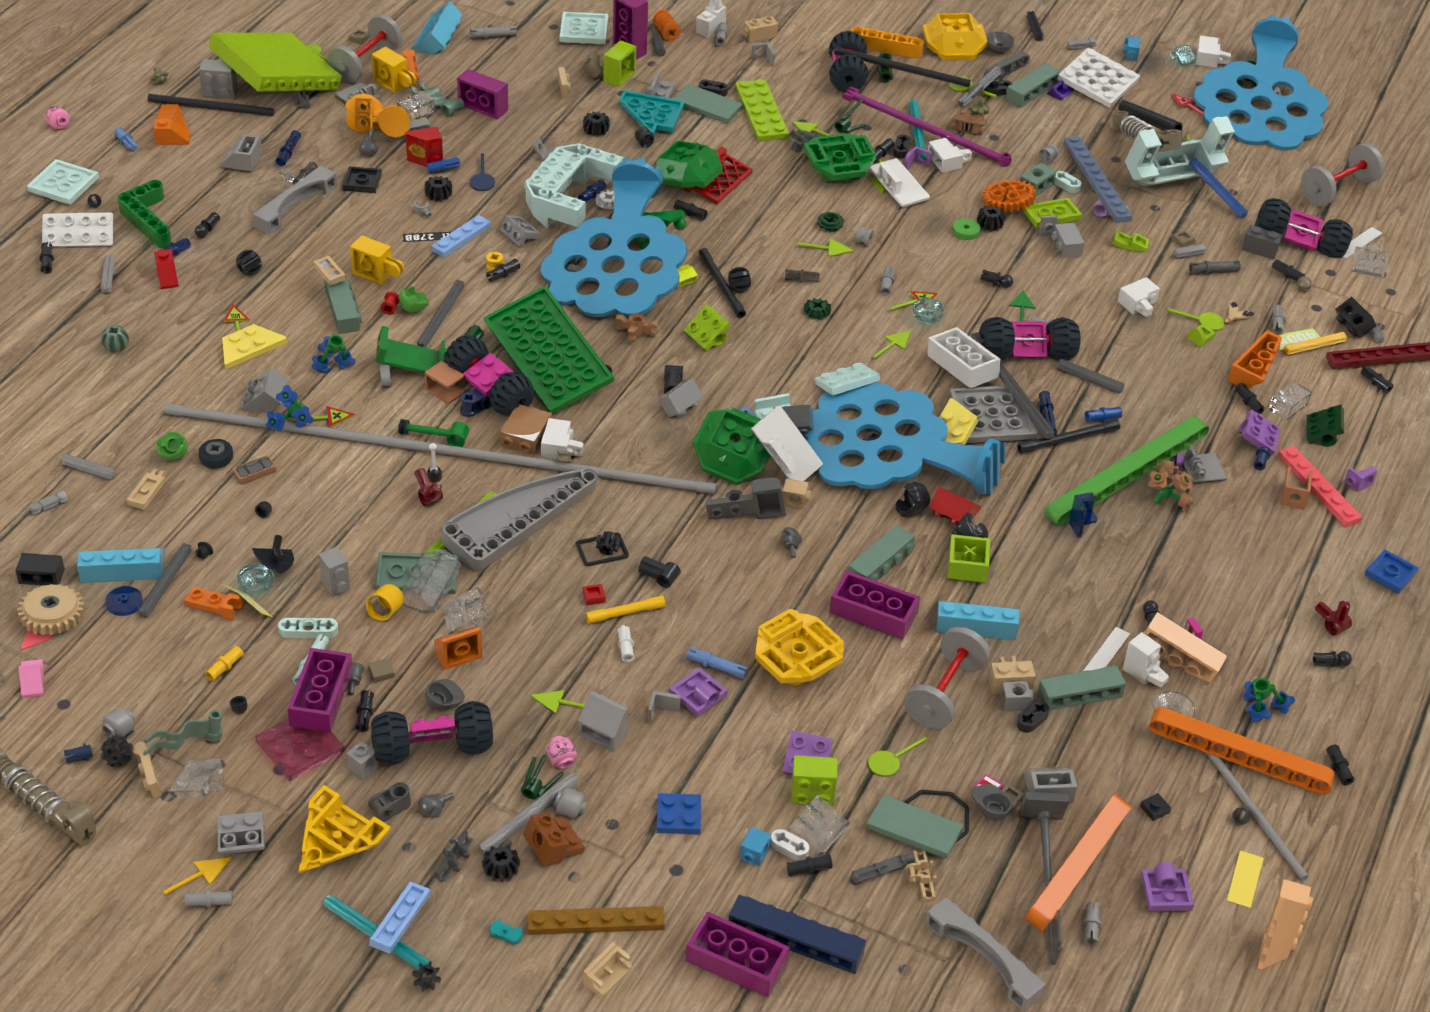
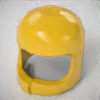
M382 585L366 601L368 615L377 621L388 620L403 605V593L395 585ZM378 596L380 603L390 609L391 612L385 616L377 614L371 604L372 597Z

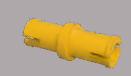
M235 645L224 656H219L217 662L205 671L206 677L211 681H215L224 671H229L232 668V664L244 655L242 649Z

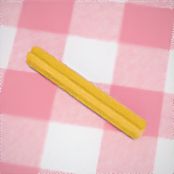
M1344 332L1285 345L1283 350L1286 355L1296 354L1345 342L1347 335Z

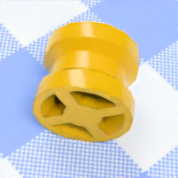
M490 252L486 255V261L488 262L486 265L487 270L491 271L498 268V265L503 264V255L501 253Z

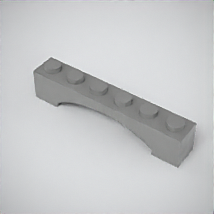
M323 166L318 167L253 214L254 228L268 235L274 233L281 228L283 215L295 204L314 195L328 194L337 187L336 173Z
M946 897L927 911L925 925L939 938L948 937L960 941L981 953L995 966L1009 989L1007 998L1020 1010L1026 1012L1043 998L1046 987L1043 980L1038 975L1032 973L1022 961L1016 959L1005 946L1000 945L989 932L984 931L972 917H968L956 903H952Z

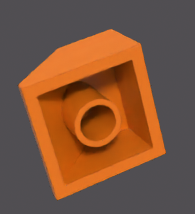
M471 627L434 639L435 654L444 670L482 658L480 627Z

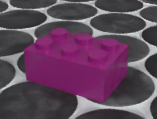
M467 69L457 77L458 98L464 101V107L495 119H499L508 111L507 83Z

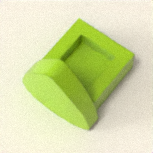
M1201 324L1191 329L1187 333V338L1196 345L1203 347L1207 342L1215 338L1216 332Z

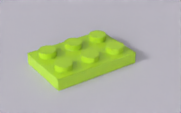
M1069 198L1030 204V207L1025 206L1026 209L1022 210L1036 228L1040 227V220L1043 216L1057 215V224L1082 220V213Z

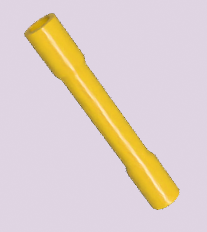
M662 595L608 609L589 611L585 615L587 623L591 624L613 617L663 608L666 604Z

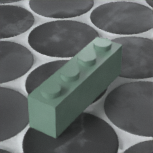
M1047 63L1038 67L1007 88L1006 101L1020 108L1054 87L1059 82L1057 78L1060 70Z
M324 279L326 295L338 333L360 331L359 323H362V317L357 301L354 302V291H350L352 290L350 280L346 279L330 286Z
M896 525L850 563L848 571L878 581L880 577L887 575L893 566L898 565L907 554L910 555L913 552L915 536Z
M1117 666L1103 667L1101 669L1040 679L1038 695L1041 701L1048 704L1050 711L1123 697L1126 683Z

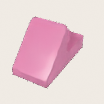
M43 659L22 661L21 666H19L22 698L44 696Z

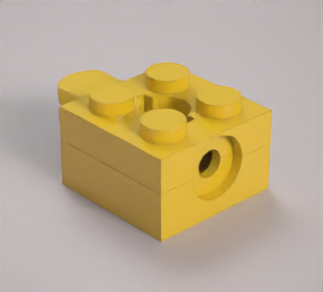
M383 47L371 54L373 81L394 93L416 84V76L408 70V62L405 57L387 47Z
M361 235L350 246L352 274L382 285L390 276L398 277L404 271L405 267L402 261L392 258L391 246Z

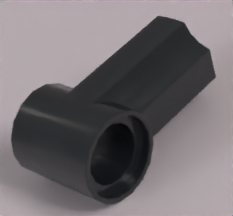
M665 365L664 394L682 382L683 366Z
M645 556L638 567V572L655 578L657 583L664 588H669L681 573L680 568L673 562L663 564Z

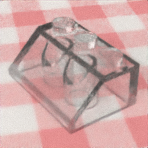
M446 549L422 553L401 590L404 596L403 606L423 614L435 613L440 608L442 599L449 592L450 585L453 579L457 577L462 563Z

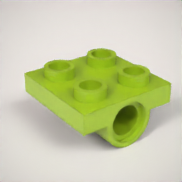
M706 304L683 330L708 351L713 345L719 347L726 341V331L731 325L711 306Z

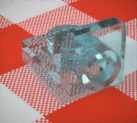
M1189 45L1175 47L1170 55L1171 58L1177 57L1181 66L1192 64L1196 61Z

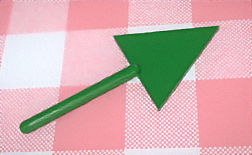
M1024 290L1009 305L1021 307L1020 321H1024V308L1035 309V306Z

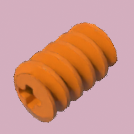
M666 9L658 10L654 14L653 23L663 38L668 41L677 39L681 29Z

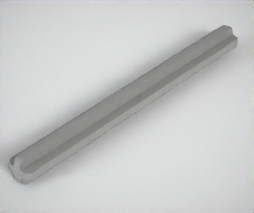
M572 772L566 775L479 844L480 852L485 854V851H490L491 846L496 848L500 843H503L528 823L531 815H538L552 804L559 790L562 791L566 787L572 788L576 785L578 777Z

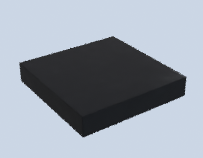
M349 166L343 183V191L376 193L382 169Z

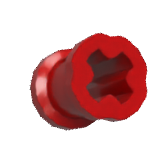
M390 291L384 296L385 301L381 304V310L385 314L392 315L396 312L399 295Z

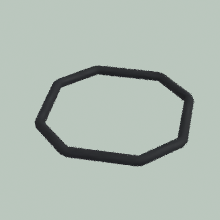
M919 790L904 802L908 804L921 794L951 796L965 808V831L960 834L956 842L969 833V807L953 792Z

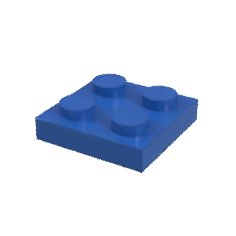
M1384 549L1366 569L1364 575L1399 594L1417 574L1419 567Z
M658 793L657 833L700 834V794Z

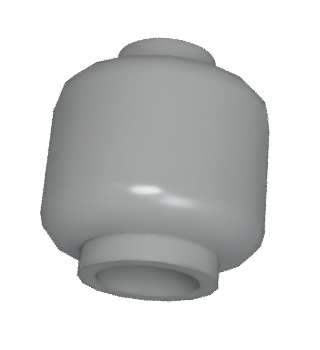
M118 707L103 718L102 730L107 737L115 735L118 737L126 736L134 729L133 720L135 717L130 710Z
M566 787L562 791H558L553 806L556 807V813L574 819L578 813L583 815L587 802L583 801L584 794L582 792Z

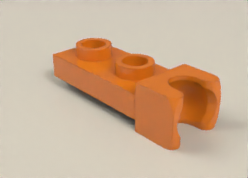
M402 51L403 57L408 62V70L414 73L416 79L419 80L415 51Z
M193 587L184 599L185 606L221 615L222 618L229 620L236 619L233 613L235 609H243V601L239 595L231 593L225 595L198 587Z

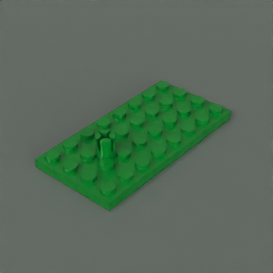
M546 285L483 317L484 322L521 374L530 380L534 392L548 412L552 414L615 381L614 376Z

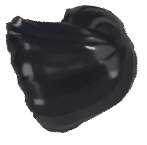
M918 482L906 484L904 486L906 490L903 493L904 501L898 499L895 509L903 517L915 515L925 509L930 504V496L926 486Z
M968 512L962 516V519L951 532L953 535L988 538L986 526L982 523L975 525L972 520V514Z

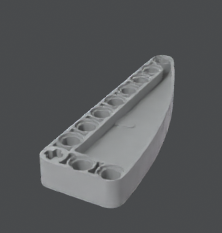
M591 468L564 472L530 481L496 494L447 521L442 527L441 542L454 555H458L459 560L469 569L475 572L482 571L595 490L598 473Z

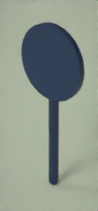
M481 153V173L474 175L470 179L471 187L478 191L490 190L495 185L493 176L484 173L483 153Z

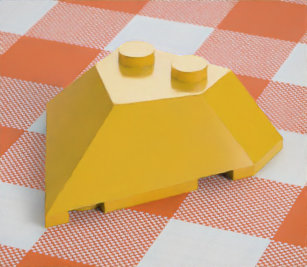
M323 785L309 800L308 820H306L299 873L375 847L390 832L391 827L376 817H373L371 820L366 819L344 805L341 795Z

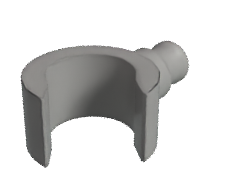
M418 200L414 202V212L416 214L431 217L432 213L429 210L428 201L425 206H418Z

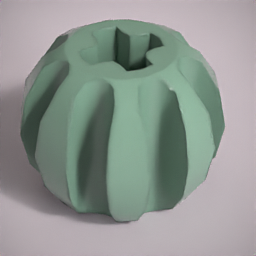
M111 325L102 332L101 341L108 351L119 352L128 345L129 336L127 331L121 326Z

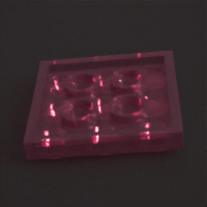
M288 719L255 736L258 745L289 782L345 752L344 745L332 731L326 732L289 726Z

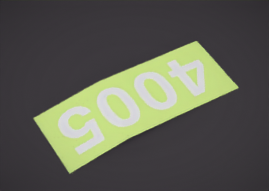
M1314 329L1280 335L1282 340L1279 350H1283L1285 345L1320 336Z

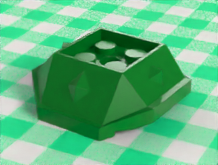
M836 134L814 137L809 142L804 143V151L813 168L820 173L826 183L836 181L847 182L851 179L864 177L876 159V153L866 135Z
M679 140L657 158L654 166L655 169L658 167L662 172V184L681 188H691L694 186L705 188L723 172L716 149H711L708 145L699 144L698 142L691 143Z
M734 407L709 411L693 441V447L701 470L734 485L762 474L771 455L751 429L761 419ZM736 439V440H738L739 442H736V443H735V442H732L731 440Z

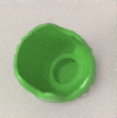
M414 287L406 290L402 289L399 293L400 304L409 313L421 312L429 305L425 293L415 292Z
M169 432L161 440H157V452L168 461L182 459L187 453V440L178 432Z

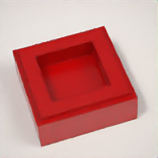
M602 584L582 587L586 606L606 603Z

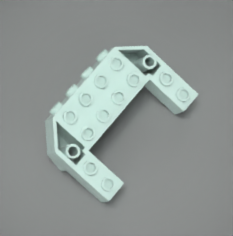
M1227 116L1215 117L1212 119L1202 139L1182 142V148L1158 152L1161 143L1155 130H1142L1138 133L1125 160V164L1133 180L1142 187L1200 177L1189 165L1190 160L1194 157L1197 158L1210 173L1215 172L1216 169L1223 165H1227L1229 161L1224 151L1235 131Z
M580 143L557 147L541 163L540 167L533 172V175L525 181L526 203L532 215L546 228L554 220L578 227L586 218V202L563 195L562 193L572 182L585 185L593 175L612 181L614 167L622 162L623 157Z

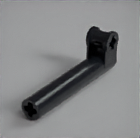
M1122 100L1118 105L1119 111H1127L1129 116H1134L1162 131L1173 129L1182 131L1183 129L1181 122L1127 100Z

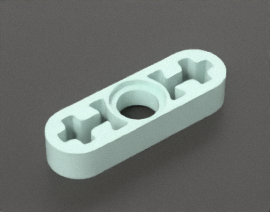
M284 618L278 623L279 634L284 638H316L319 634H322V638L327 636L330 639L338 634V623L332 618ZM305 626L314 627L312 630L309 631L303 629Z

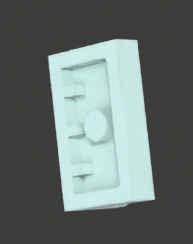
M789 393L756 399L754 402V415L762 419L773 410V407L791 406Z

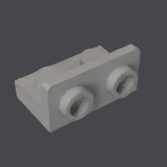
M657 73L655 78H652L651 86H648L646 94L671 98L675 89V83L660 81V73Z
M506 215L500 229L519 247L523 246L525 239H538L540 236V232L521 216Z

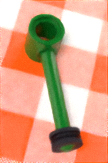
M401 419L398 425L399 434L407 435L411 431L447 437L446 440L450 446L457 447L464 446L470 432L468 425L463 422H454L449 430L410 424L409 420Z

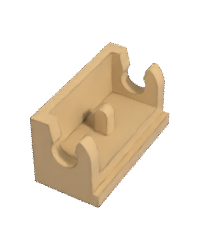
M612 942L583 971V985L603 999L632 969V964L628 961L630 955L618 947L616 943Z

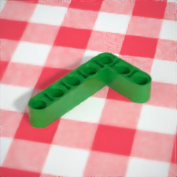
M160 180L148 181L118 195L119 210L126 219L159 248L171 246L170 228L147 208L164 199L163 185Z

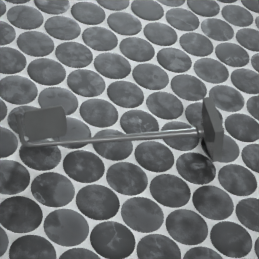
M1025 791L1019 808V817L1038 818L1040 820L1046 887L1051 880L1049 820L1063 819L1069 804V794ZM1060 910L1056 911L1054 918L1048 924L1050 961L1052 965L1057 963L1063 950L1060 947Z

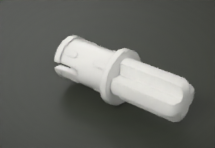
M622 625L618 629V647L621 649L622 661L628 663L635 659L633 654L634 641L631 639L630 628Z

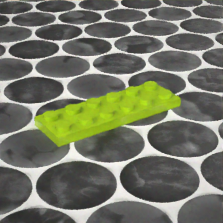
M766 79L735 82L736 91L741 103H743V108L757 141L789 139L788 129Z

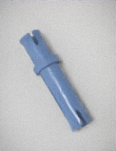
M693 647L689 648L686 659L698 662L705 668L711 667L741 679L745 678L748 670L746 666L712 655V652L708 651L706 653Z

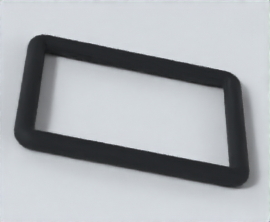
M615 533L620 538V544L625 555L587 562L580 544L596 541L598 536L577 540L576 546L584 565L591 566L628 558L629 553L621 534Z

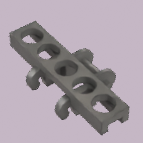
M794 129L788 135L789 138L794 140L791 149L796 153H800L804 148V143L810 139L809 135L804 132L798 133Z
M463 831L458 839L451 838L449 840L450 846L442 850L445 858L434 872L440 882H445L452 870L456 872L461 870L457 862L460 855L464 858L470 857V854L467 853L469 851L467 848L473 839L468 837L467 831Z

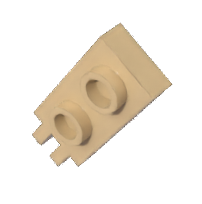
M154 468L151 473L147 472L126 499L127 505L145 510L165 484L166 471L161 470L159 472V469Z

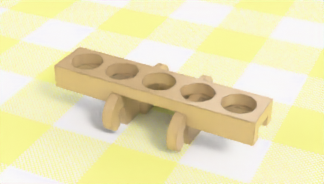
M915 850L913 851L915 863H910L906 866V870L910 871L911 874L908 880L910 882H919L923 901H934L933 883L937 882V876H933V879H931L929 868L934 866V862L931 860L928 864L926 851L917 852ZM918 856H922L924 860H918ZM924 884H929L930 887L924 888ZM925 892H930L932 896L926 897Z

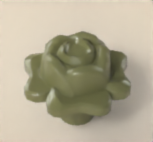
M159 67L153 69L155 74L151 77V81H155L157 84L164 83L169 73L160 71Z

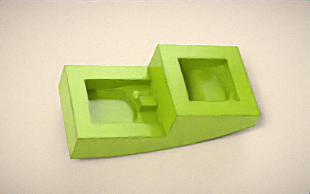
M1117 230L1111 244L1126 250L1145 252L1150 239L1134 233L1131 237Z

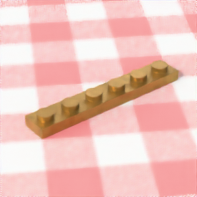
M663 906L528 911V935L664 930L665 928Z

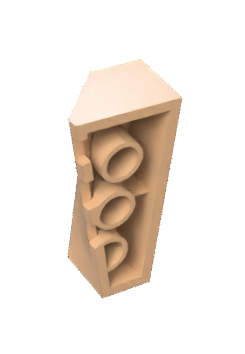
M1158 612L1144 631L1145 635L1161 645L1160 659L1167 661L1168 665L1174 668L1182 667L1186 673L1209 683L1219 672L1227 657Z
M1283 879L1264 932L1258 969H1264L1288 958L1291 950L1295 951L1298 937L1300 938L1303 924H1305L1308 911H1310L1313 897L1309 896L1311 887Z

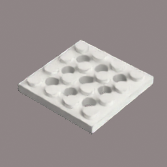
M1088 47L1058 75L1057 80H1063V83L1110 108L1139 81L1140 75Z

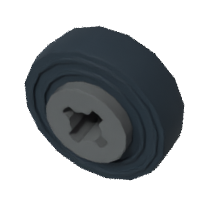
M208 440L199 448V460L204 466L209 468L224 467L233 459V448L226 440Z

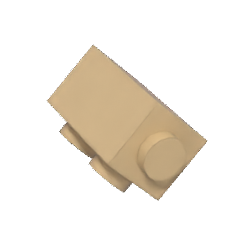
M773 16L744 21L743 35L749 42L777 37L778 23Z

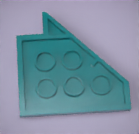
M626 90L623 91L620 97V105L641 127L648 128L653 137L657 130L673 133L685 106V101Z

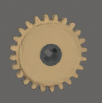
M60 584L42 585L39 588H34L33 591L27 592L26 597L21 598L22 602L18 603L19 608H17L19 622L22 623V626L27 627V631L33 630L34 634L40 633L42 635L61 634V632L69 631V628L76 626V622H81V617H84L85 611L83 597H80V593H75L74 588L69 589L67 585L61 586Z

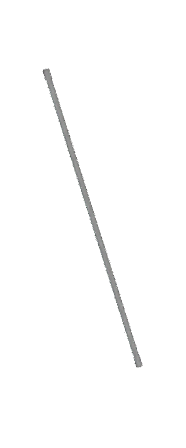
M168 403L164 407V414L187 416L267 428L266 423L268 419L189 408ZM285 422L282 430L431 452L429 449L431 443L306 424L300 428L296 426V423ZM436 444L437 448L435 450V453L563 472L591 468L598 473V477L693 490L713 495L716 492V483L697 482Z

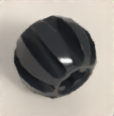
M245 250L237 256L236 265L241 273L246 276H252L261 270L262 261L255 251Z
M736 267L729 272L728 281L730 288L734 292H744L751 287L750 273L746 268Z
M115 735L109 737L102 744L101 757L102 760L105 759L107 761V765L118 768L125 766L132 759L133 752L131 750H133V745L127 742L126 737Z

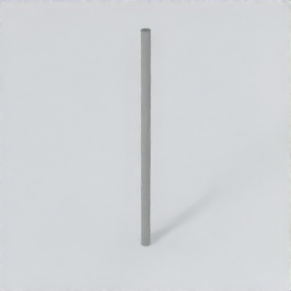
M1206 753L1301 881L1306 880L1309 875L1220 757Z

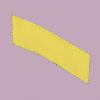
M1240 850L1227 901L1251 908L1263 857Z

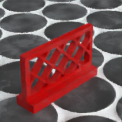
M721 146L717 153L722 164L723 173L717 177H725L726 181H718L716 177L715 181H712L709 185H716L717 189H709V185H707L706 189L694 186L684 188V190L688 193L693 190L717 205L752 173L753 169L726 154L727 149ZM727 160L732 165H725L724 162ZM726 169H734V173H727ZM737 169H742L745 173H738ZM729 177H736L737 180L729 181ZM720 185H727L728 188L721 189ZM711 193H718L719 197L716 198Z

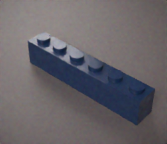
M738 895L729 913L728 921L784 944L790 947L789 951L853 974L856 973L865 952L866 940L857 935L842 932L835 927H828L815 920L798 916L793 912H787L773 905L756 901L751 897Z

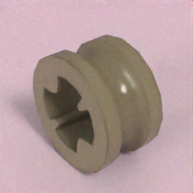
M557 451L558 457H556V460L573 462L571 456L574 453Z

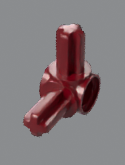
M424 468L416 470L414 474L421 487L418 491V496L422 505L427 506L442 500L441 484L431 483Z
M1340 601L1337 611H1332L1323 602H1319L1315 606V610L1326 619L1325 628L1329 634L1335 636L1351 628L1352 620L1348 615L1350 610V603L1348 601Z

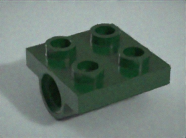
M1341 404L1307 415V441L1309 444L1319 442L1322 446L1330 447L1336 444L1337 435L1344 433V408Z

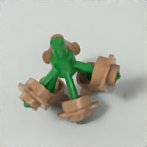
M1170 459L1163 460L1162 463L1156 462L1157 465H1160L1159 469L1150 473L1151 481L1148 483L1150 488H1155L1158 491L1153 500L1159 504L1164 497L1168 498L1170 496L1180 500L1178 506L1183 507L1182 511L1184 512L1186 507L1190 508L1193 505L1194 498L1191 497L1192 491L1190 490L1194 487L1192 476L1188 472L1179 471V474H1175V478L1172 480L1171 475L1174 474V469H1179V467L1175 466L1174 462L1170 461ZM1174 489L1178 491L1190 490L1189 494L1183 492L1182 496L1173 494Z

